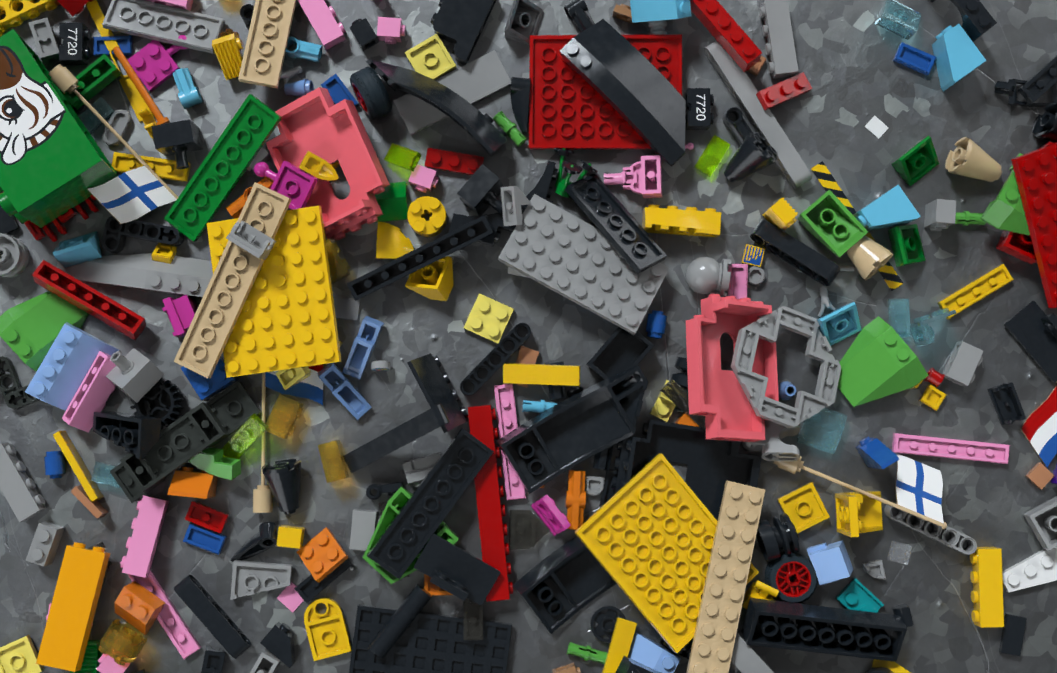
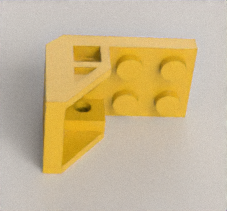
M866 491L881 497V491ZM858 492L835 493L836 527L838 533L849 537H859V533L883 530L880 501Z

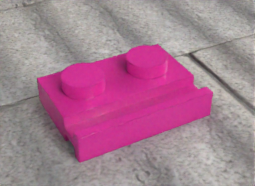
M548 495L543 496L530 505L553 536L571 526L567 517L560 512L555 501Z

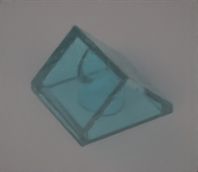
M886 0L874 24L909 40L918 30L921 13L895 0Z

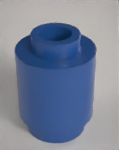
M652 310V314H648L646 325L647 337L662 339L663 334H665L667 316L663 315L664 312Z
M62 450L46 452V457H44L45 474L50 475V479L62 478V474L66 473L65 456L62 454Z

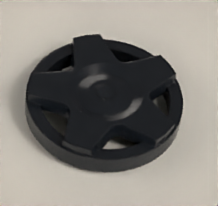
M603 606L594 612L591 617L590 626L592 633L598 640L605 643L611 642L617 621L616 611L626 620L620 609L614 606ZM608 609L606 614L600 613L601 611ZM594 620L598 623V626L595 629ZM606 634L609 637V639H605L600 636Z

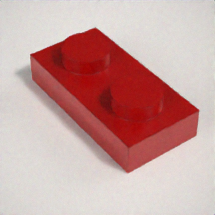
M192 501L185 520L221 534L229 515Z

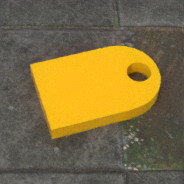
M319 598L313 601L304 613V624L313 660L317 661L351 652L352 646L341 606L330 598ZM319 603H323L327 607L326 612L323 614L316 610V606Z

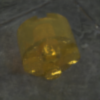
M120 619L113 620L100 640L98 649L100 652L113 657L117 664L125 665V663H131L136 659L147 642V638L144 639V634L128 622L123 624L120 623Z

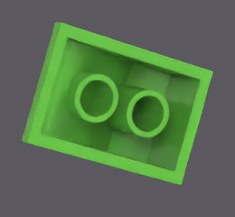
M830 189L797 218L810 234L838 258L868 233L864 226Z

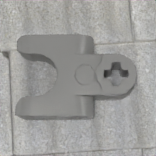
M765 420L766 440L742 442V446L747 452H762V458L767 461H797L800 458V451L797 446L785 444L781 440L787 436L797 435L801 425L788 428Z

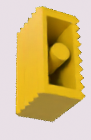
M233 33L212 40V47L226 80L239 77L243 60L241 52L243 45L240 38H236Z
M780 198L762 215L767 221L785 231L797 221L795 216L798 215V212L792 209L787 200Z

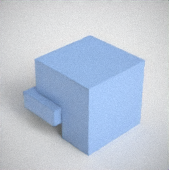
M843 540L828 544V546L825 542L807 548L820 586L851 576L854 569Z

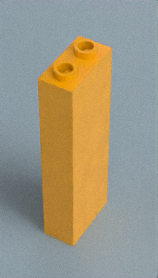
M74 542L73 545H66L36 664L72 672L81 670L110 553L104 552L105 548L93 546V549L85 548L86 544Z

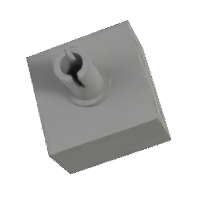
M133 348L125 357L120 351L112 354L110 360L116 366L106 377L137 403L165 374L150 359Z

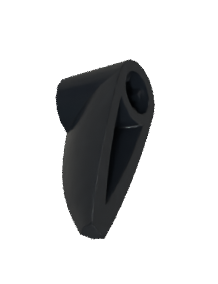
M512 77L511 104L513 114L521 131L527 133L531 78Z
M273 522L260 524L259 532L251 537L234 554L230 561H242L274 547L277 544L276 524Z

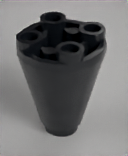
M757 131L755 134L749 133L727 164L726 170L723 171L726 178L732 183L760 171L776 161V150L772 146L768 147L764 142L765 138L760 132Z

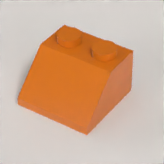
M182 466L181 470H175L167 495L203 499L215 497L218 477L203 470L201 472L193 471V467Z
M133 581L123 587L114 602V613L146 635L166 603L142 585Z

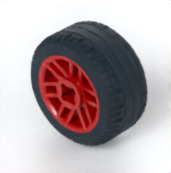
M365 67L350 76L353 92L369 119L376 120L391 112L392 104L387 90L373 68Z
M784 552L780 553V558L770 561L765 569V584L779 590L777 597H775L779 601L803 603L814 594L817 588L818 578L812 562L799 553L791 552L788 556Z

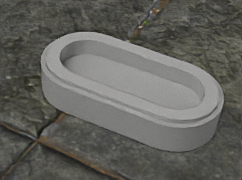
M119 109L113 112L108 123L124 139L131 125L132 118L127 111ZM105 127L102 134L104 142L110 146H118L121 142Z

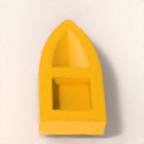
M307 151L298 167L322 180L331 181L339 178L330 163Z

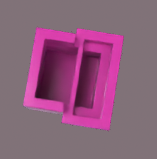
M186 294L177 299L172 297L163 299L165 307L162 310L167 313L174 329L173 336H185L198 309L195 298Z

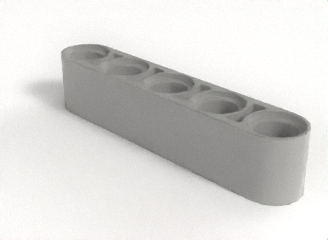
M886 505L884 508V513L889 519L958 552L969 555L973 554L977 549V543L973 538L948 526L946 529H942V527L933 524V531L928 533L927 526L931 522L916 517V522L911 525L909 522L911 514L899 510V513L893 516L892 509L894 507ZM947 532H950L951 538L949 541L945 540V534ZM967 540L968 547L964 550L962 543Z

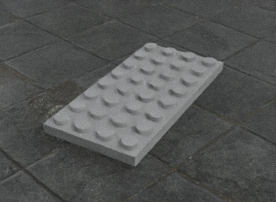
M534 194L530 200L531 204L527 206L522 215L523 225H516L497 260L634 335L662 284L669 267L658 263L637 274L598 228Z

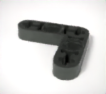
M0 356V360L6 362L3 368H0V390L7 406L12 409H20L40 401L37 398H31L29 394L25 393L29 385L21 386L11 359ZM10 371V374H4L1 376L2 373ZM11 377L14 382L10 388H7L4 384L5 379ZM14 396L25 397V399L18 400L17 404L12 403V400L15 399Z

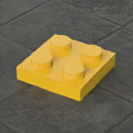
M813 482L777 499L783 513H787L794 524L797 534L830 517Z

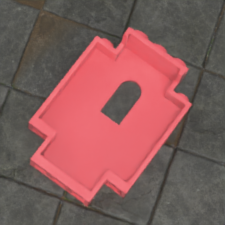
M318 87L275 111L282 117L277 125L281 134L266 142V145L277 170L279 171L283 161H288L299 167L307 151L330 164L339 161L350 186L349 196L342 200L337 198L328 180L318 178L305 206H321L324 231L327 239L341 240L346 237V233L350 231L353 233L362 229L361 225L376 222L378 220L377 217L383 215L375 195L384 192V188L390 184L353 101L344 99L334 105L328 89Z
M709 294L708 298L701 300V315H694L693 319L686 321L689 414L705 416L706 439L740 442L766 440V419L756 416L734 372L721 370L720 338L723 333L729 334L733 339V347L735 349L738 331L758 320L761 316L771 314L772 305H764L762 301H751V298L736 299L735 296L720 297V294ZM759 338L752 372L768 378L765 397L779 401L776 342L771 343Z

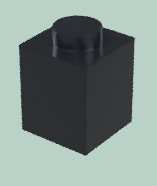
M366 18L354 21L352 26L349 27L363 52L379 43L377 35Z

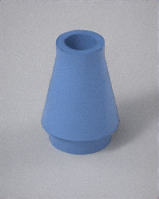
M308 79L285 84L284 86L286 95L299 97L314 90L312 80Z
M781 382L778 385L779 398L782 400L792 399L796 394V387L791 382ZM788 387L791 390V393H787Z

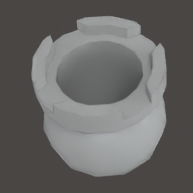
M699 257L693 260L688 265L685 273L689 288L700 294H711L717 291L721 297L727 296L726 291L729 290L731 276L727 265H731V259H722L721 263L710 257Z

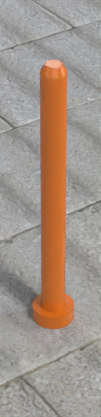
M117 46L114 47L113 52L158 121L156 125L170 123L167 117H163L121 49Z

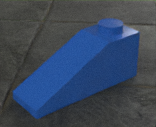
M868 436L859 441L860 445L856 447L864 463L869 468L883 470L900 460L894 452L877 438H870Z

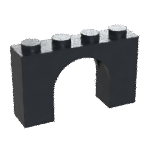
M950 0L959 10L963 21L961 27L972 42L997 24L980 0Z

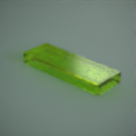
M255 413L251 415L222 448L223 457L240 459L268 426Z

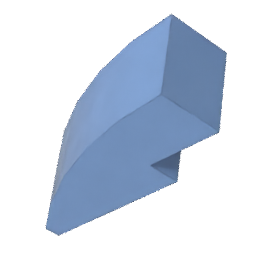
M369 316L363 319L343 373L359 380L361 379L384 326L383 322Z
M329 363L317 373L318 377L331 390L334 396L357 420L372 408L334 363Z

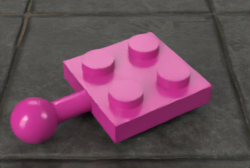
M180 35L178 39L186 40L187 37L185 35ZM152 40L130 57L128 62L146 88L152 92L173 76L172 73L175 70L181 69L171 56L180 49L188 48L172 45L166 50L160 41Z
M283 161L278 173L270 170L265 162H258L254 166V172L257 176H267L274 181L270 188L271 190L292 199L289 205L290 209L305 208L318 178L288 161Z

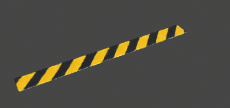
M822 161L812 167L811 170L827 192L830 189L852 214H855V209L824 162ZM868 231L866 236L874 240L871 233ZM889 261L878 269L891 291L903 284Z

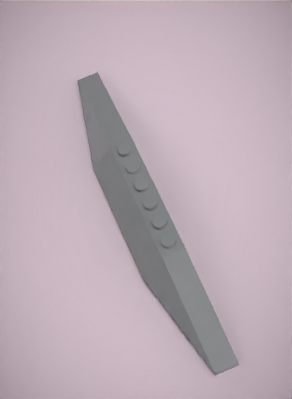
M152 253L102 256L101 258L64 268L59 261L57 263V268L79 281L178 295L187 294L203 298L213 276L211 261L174 256L171 264L152 260ZM333 292L336 318L358 321L361 302Z

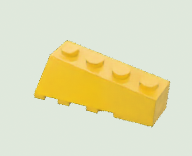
M650 204L643 209L642 227L647 233L717 238L720 235L721 212H716V209L713 208L697 211L696 207H686V210L678 209V206H667L666 209L659 208V205Z

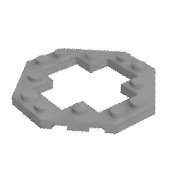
M781 306L772 311L771 314L759 318L738 331L731 368L756 416L788 428H794L804 420L819 413L822 409L835 403L841 365L832 355V348L826 336H822L818 328L820 325L816 318L786 306ZM779 327L808 337L805 356L821 362L815 395L805 391H798L795 407L765 397L768 378L752 372L758 339L761 338L771 343L776 342Z

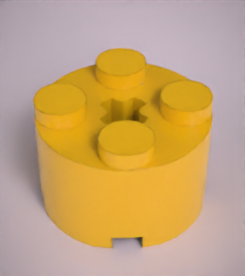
M423 196L414 200L409 206L407 213L408 222L417 234L423 237H434L444 229L447 223V214L443 204L437 198ZM426 213L432 215L431 217H429V221H426V219L423 218L425 217Z

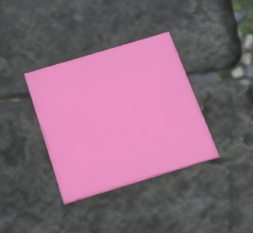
M292 582L290 586H287L281 592L277 599L291 612H294L304 600L294 589L297 586Z

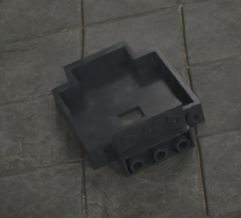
M648 420L643 425L642 434H645V438L630 436L617 443V450H620L619 458H615L614 469H617L618 475L616 474V477H612L611 488H615L614 493H617L659 453H662L668 462L687 464L686 484L717 521L726 481L756 488L758 485L761 457L739 453L740 441L706 439V428Z

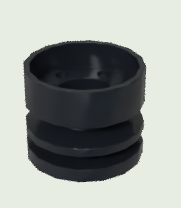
M787 513L780 514V520L777 516H774L772 527L766 519L759 521L756 539L767 562L779 559L780 549L787 556L791 553L790 549L793 553L800 551L797 531Z

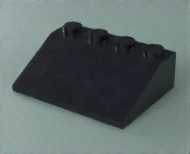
M430 353L407 362L430 407L433 408L442 403L451 420L441 426L444 433L468 422L466 419L468 413L464 406L460 408L457 402L460 398L455 389L451 391L448 385L451 381L446 372L442 374L439 368L442 364L437 355L433 357Z

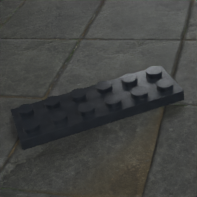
M595 173L567 185L565 191L637 274L665 260L667 255Z

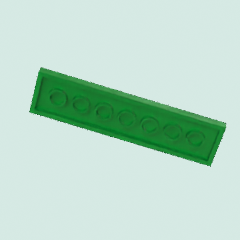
M249 94L164 219L193 242H196L207 227V223H210L282 117L254 95Z

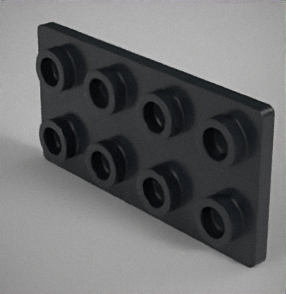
M1031 301L1009 319L1004 326L1052 382H1057V316L1054 313L1045 314L1035 301Z
M436 534L430 537L414 565L415 569L429 576L430 582L463 601L468 598L479 605L483 604L500 575V570Z

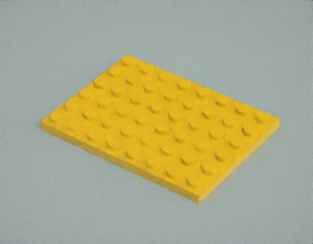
M321 206L286 211L274 238L276 243L261 266L223 350L226 378L342 362ZM238 218L207 223L213 273L227 245L228 239L226 237Z
M659 453L574 533L675 653H678L694 637L718 521L664 455ZM752 563L750 564L747 584L759 573Z

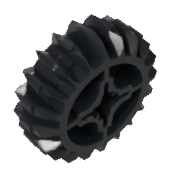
M161 378L150 389L159 387L161 388L160 392H157L153 397L145 394L130 408L136 409V412L133 414L154 417L160 410L168 412L161 418L163 429L164 425L166 427L170 425V421H176L174 415L181 416V413L177 410L184 408L183 405H179V402L184 401V399L178 398V395L182 393L180 390L174 391L177 388L176 384L171 385L170 380L164 382V378ZM166 392L170 396L171 406L168 405L166 402ZM152 400H160V405L163 407H155L156 404ZM143 402L148 404L147 413L145 412Z

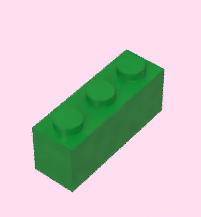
M104 53L76 76L79 81L77 83L79 87L76 90L89 101L122 73ZM59 89L77 110L84 105L74 92L64 94Z

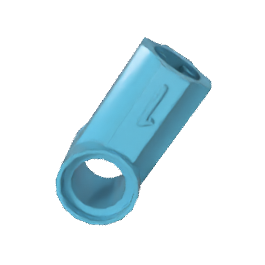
M289 37L286 54L291 58L319 62L323 47L322 45L297 40L295 37ZM290 45H297V48L294 51L288 50Z
M181 68L175 70L172 74L179 90L178 97L183 108L186 109L202 103L201 94L194 84L189 69Z

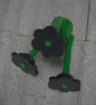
M554 148V151H558L557 155H561L555 193L569 198V194L565 189L567 185L573 183L570 181L571 174H580L583 170L576 180L578 181L583 179L587 172L591 173L594 170L597 173L598 171L591 167L590 163L587 164L583 160H580L584 163L582 167L576 163L564 161L565 156H569V153L574 154V151H569L565 148ZM563 168L567 172L565 179L562 178Z

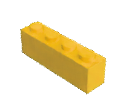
M977 547L976 551L970 554V562L972 564L970 580L973 583L971 601L974 603V610L971 613L974 625L981 628L1004 627L1002 549L997 547Z

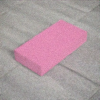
M748 264L728 265V272H731L728 296H735L736 299L748 298Z

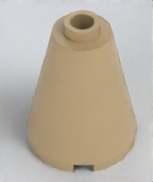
M967 137L958 140L954 144L957 146L954 152L950 150L947 156L945 168L952 174L988 182L998 180L1002 174L1001 165Z
M866 235L846 251L860 276L865 281L878 272L877 270L881 266L883 267L893 256L890 250Z

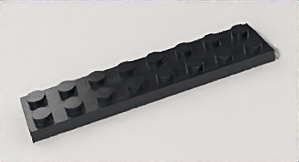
M462 428L367 556L400 579L494 451Z

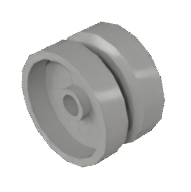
M0 233V277L11 278L18 276L26 269L29 263L30 255L28 248L23 241L16 237Z

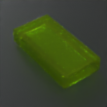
M714 134L694 168L711 177L731 144Z
M392 143L384 160L413 172L422 154Z

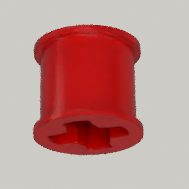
M932 367L927 372L928 377L924 380L938 387L942 383L945 374L939 373Z

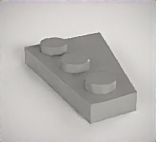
M234 560L230 600L290 586L293 565Z

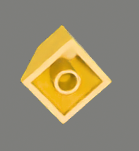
M445 256L411 273L405 284L406 288L431 300L447 301L454 285L452 258Z

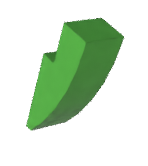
M208 447L188 461L197 468L224 479L233 480L241 474V459L223 457V449Z

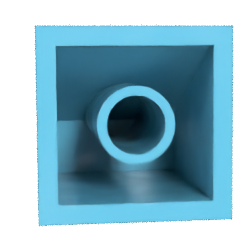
M630 0L632 23L680 19L691 16L690 0Z
M960 24L954 27L950 25L935 37L937 40L932 44L940 86L943 92L986 61Z
M899 185L888 190L853 214L867 231L906 225L921 217Z

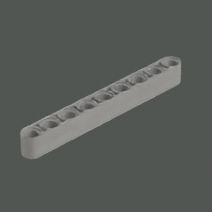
M717 40L705 47L704 50L707 57L755 131L763 135L765 138L764 142L768 147L772 146L776 150L775 162L791 186L797 189L811 180L812 175L770 109L766 111L763 109L756 96L758 91L746 72H743Z

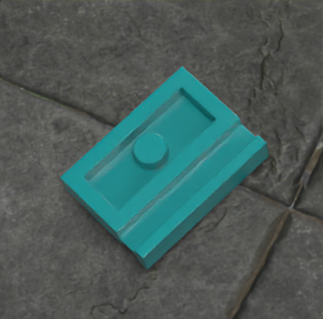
M855 577L836 596V599L850 610L878 613V610L884 606Z

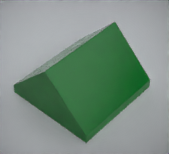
M927 136L891 164L908 186H912L939 164L931 137Z
M406 181L389 183L390 185L384 188V192L375 195L383 215L377 217L378 220L374 223L408 220Z
M917 224L897 226L888 230L896 267L926 261Z

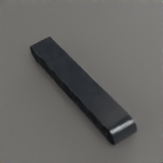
M441 403L347 453L343 458L350 472L353 473L445 425L451 420Z

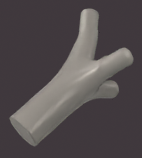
M299 65L290 70L281 71L280 79L285 78L284 86L288 84L293 76L302 73L303 70Z
M827 286L819 288L821 308L818 317L822 316L826 307L835 311V307L831 304L828 297Z

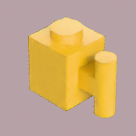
M757 580L745 592L742 607L748 608L750 598L773 600V597H777L779 590Z

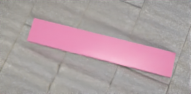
M513 384L494 386L500 438L518 428ZM501 450L506 499L526 498L525 486Z
M893 433L892 452L1008 464L1010 445Z
M151 570L147 578L127 574L132 582L136 581L166 603L159 613L157 620L183 659H186L202 648Z

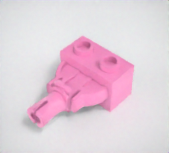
M660 155L641 156V161L632 164L630 167H623V172L604 173V184L606 186L623 185V190H631L636 194L642 195L643 198H662V160Z

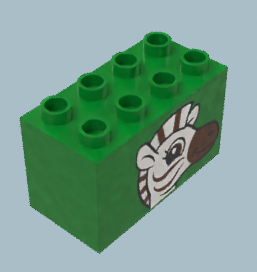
M12 29L0 37V192H2L0 194V205L10 217L14 215L21 224L29 220L42 228L66 213L69 209L88 199L92 195L87 190L88 188L103 185L117 177L118 174L69 101L50 80L49 72L38 55Z

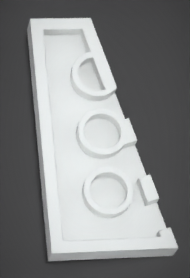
M1057 547L1050 551L1043 549L1002 571L1003 587L1006 592H1013L1056 581Z

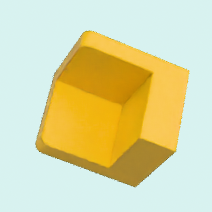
M286 525L279 526L277 546L302 548L305 528Z

